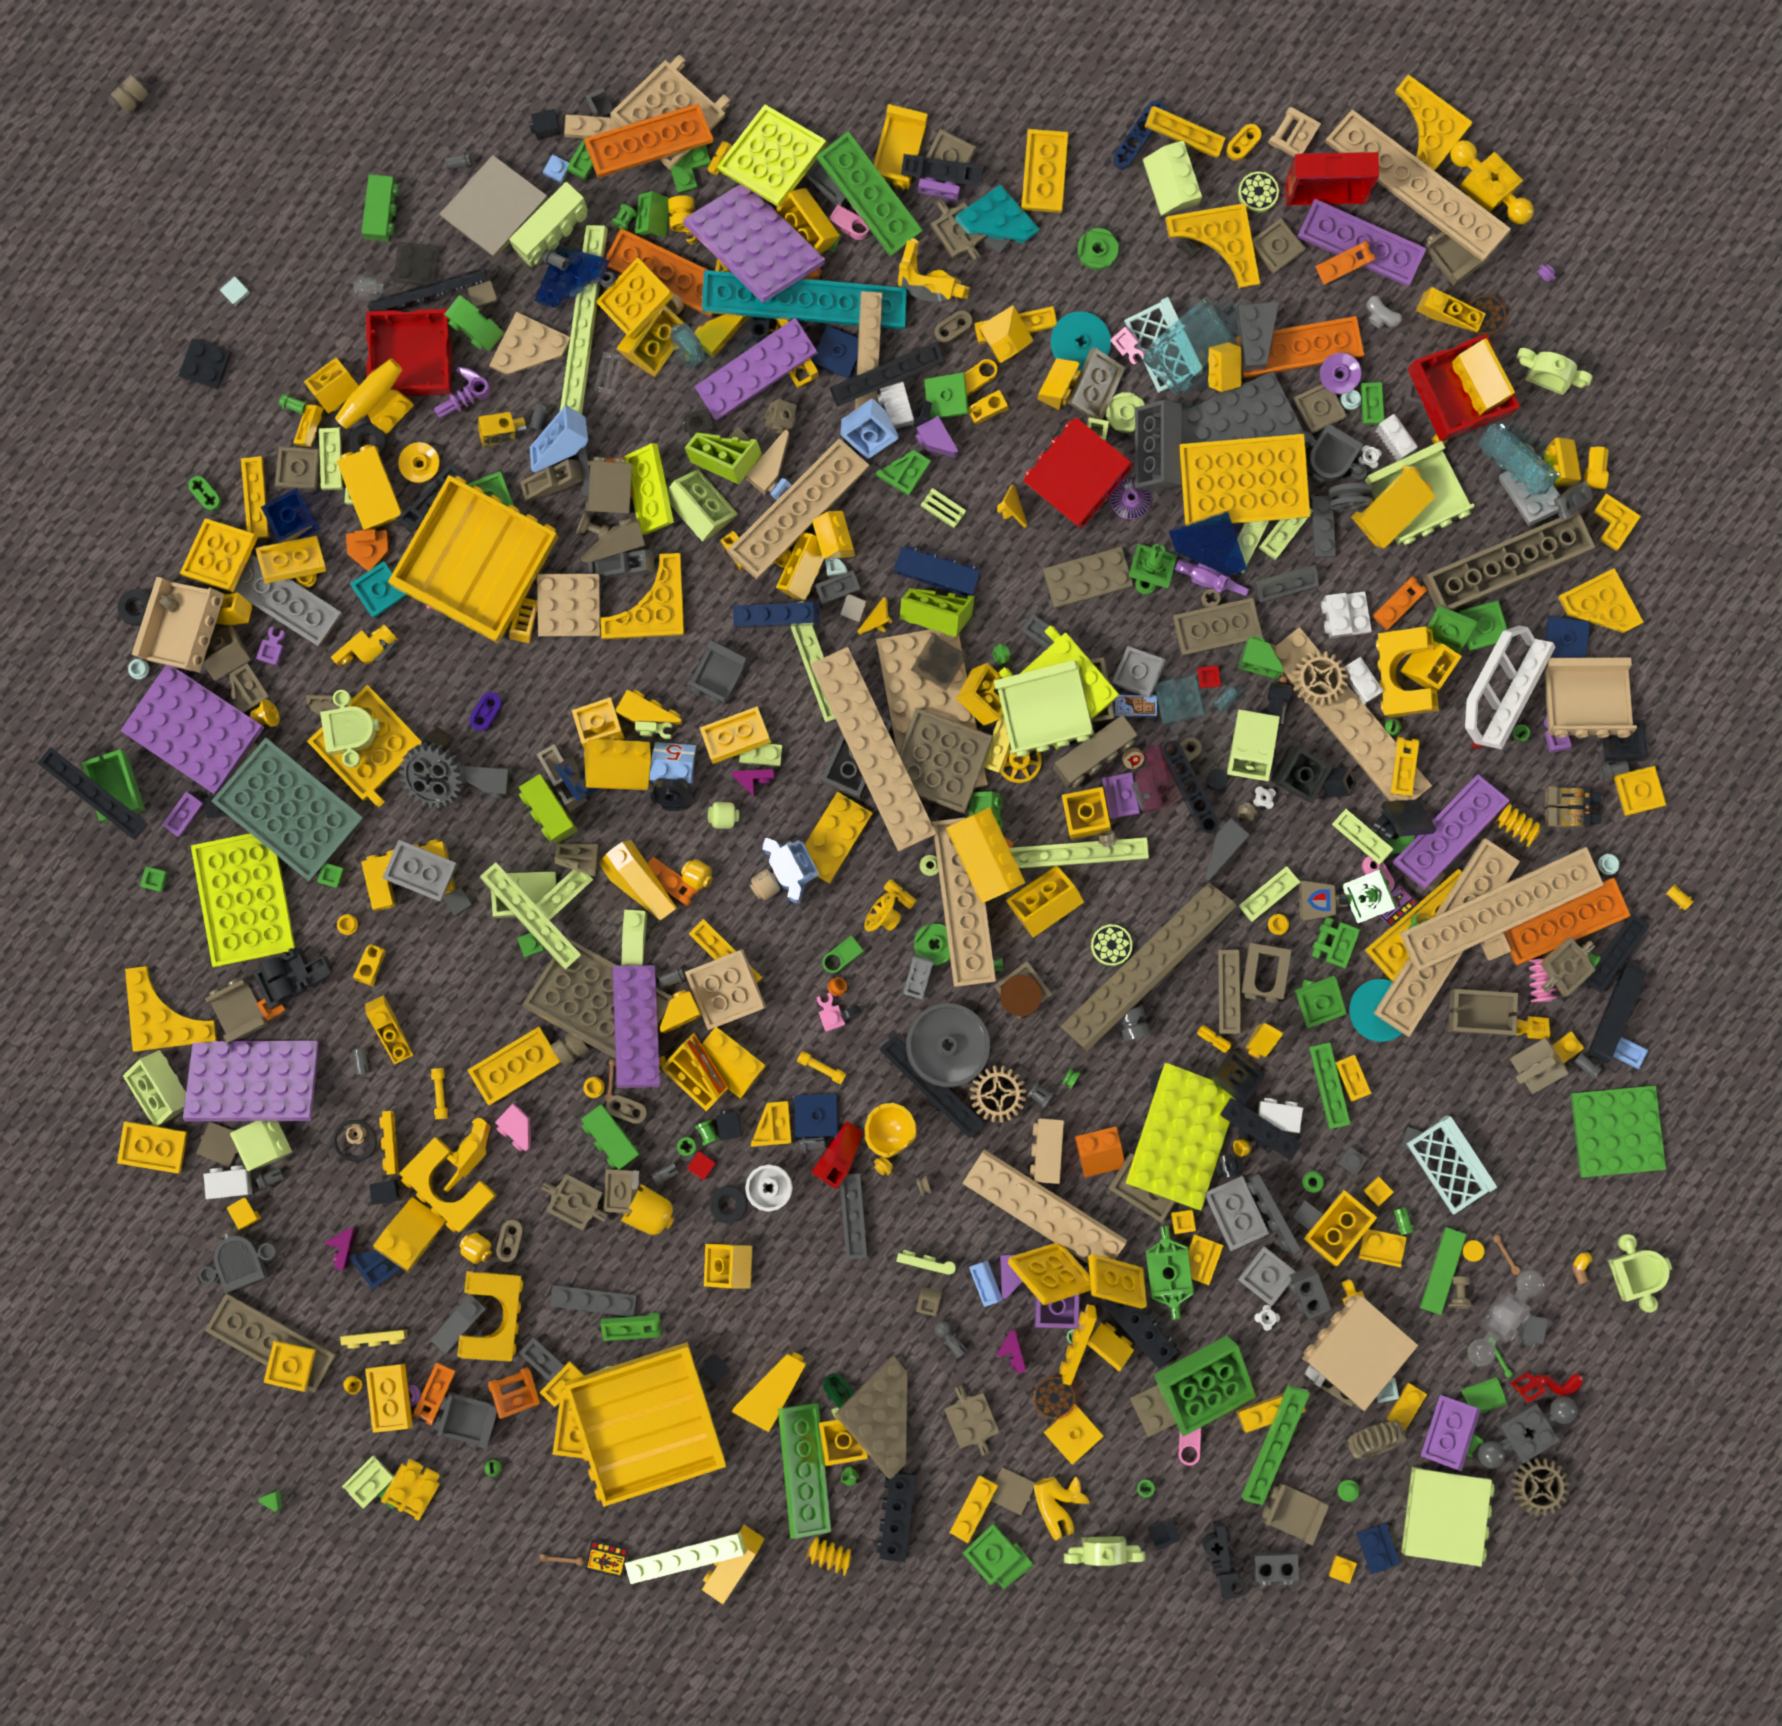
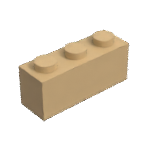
M1038 1119L1037 1123H1033V1135H1036V1144H1032L1031 1156H1035V1164L1030 1165V1177H1033L1035 1182L1056 1184L1060 1182L1064 1120Z

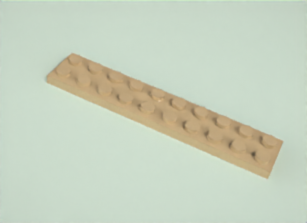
M1354 110L1350 111L1326 139V143L1338 153L1378 152L1380 176L1377 182L1482 262L1490 256L1510 233L1511 228Z
M1300 627L1276 646L1275 651L1278 660L1284 668L1283 674L1294 687L1298 685L1291 682L1293 678H1298L1292 675L1294 670H1298L1295 667L1296 663H1301L1300 659L1302 657L1308 660L1307 654L1310 652L1315 658V652L1319 651ZM1312 664L1313 667L1316 666L1320 670H1325L1328 668V666L1324 664ZM1305 669L1304 671V682L1306 686L1311 682V677L1308 674L1309 671L1307 669ZM1334 672L1329 675V681L1334 690L1336 677ZM1327 673L1320 677L1317 676L1313 685L1322 681ZM1348 685L1346 688H1342L1345 691L1343 695L1338 694L1340 698L1338 701L1332 699L1331 705H1328L1325 701L1324 706L1320 707L1319 701H1317V704L1312 706L1311 699L1307 702L1389 801L1415 800L1432 786L1416 767L1412 796L1390 794L1396 742ZM1314 688L1311 691L1320 695L1328 694L1320 688Z
M846 647L810 664L897 851L900 852L936 835L849 648Z
M1486 838L1483 839L1435 916L1506 884L1520 861ZM1463 951L1420 971L1415 970L1410 957H1408L1373 1014L1407 1037H1410Z
M1583 847L1399 934L1415 970L1420 971L1604 884L1587 847Z

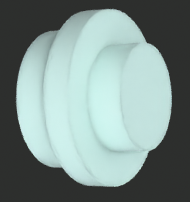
M1354 389L1341 396V404L1346 409H1356L1361 403V395Z
M143 659L133 660L128 667L129 674L135 679L145 678L150 670L148 663Z
M1605 854L1600 857L1598 868L1603 874H1614L1619 869V860L1612 854Z

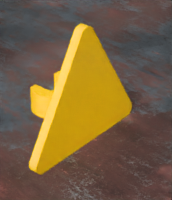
M1013 484L1008 489L1002 503L997 505L998 513L1003 512L1004 519L1010 518L1013 515L1023 527H1027L1019 496Z
M883 597L857 631L859 634L873 628H877L882 632L886 631L882 624L886 622L892 623L891 618L888 617L887 598Z

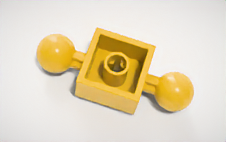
M1463 140L1457 142L1452 147L1450 153L1452 162L1459 167L1468 166L1472 170L1462 182L1460 188L1473 201L1489 213L1503 202L1508 207L1507 214L1509 219L1515 224H1525L1531 220L1534 214L1533 204L1526 198H1516L1513 195L1523 180L1495 152L1481 163L1476 158L1477 150L1473 143Z

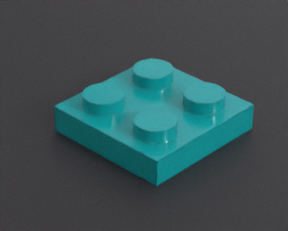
M384 561L350 583L373 619L407 597V594L388 583L393 573Z

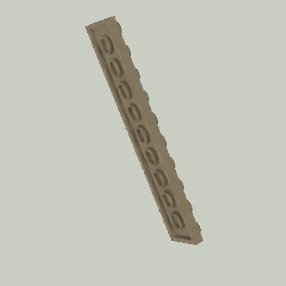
M1208 883L1060 1027L1084 1050L1088 1051L1236 907V904L1212 884Z

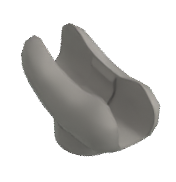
M1372 296L1368 300L1367 309L1371 313L1368 320L1373 325L1381 329L1384 324L1390 328L1400 324L1402 321L1400 313L1388 309L1378 296Z

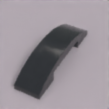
M904 154L901 175L980 186L983 165Z
M449 464L437 476V481L412 506L409 505L396 518V521L413 533L421 525L447 477L455 478V476H459L465 480L466 476Z

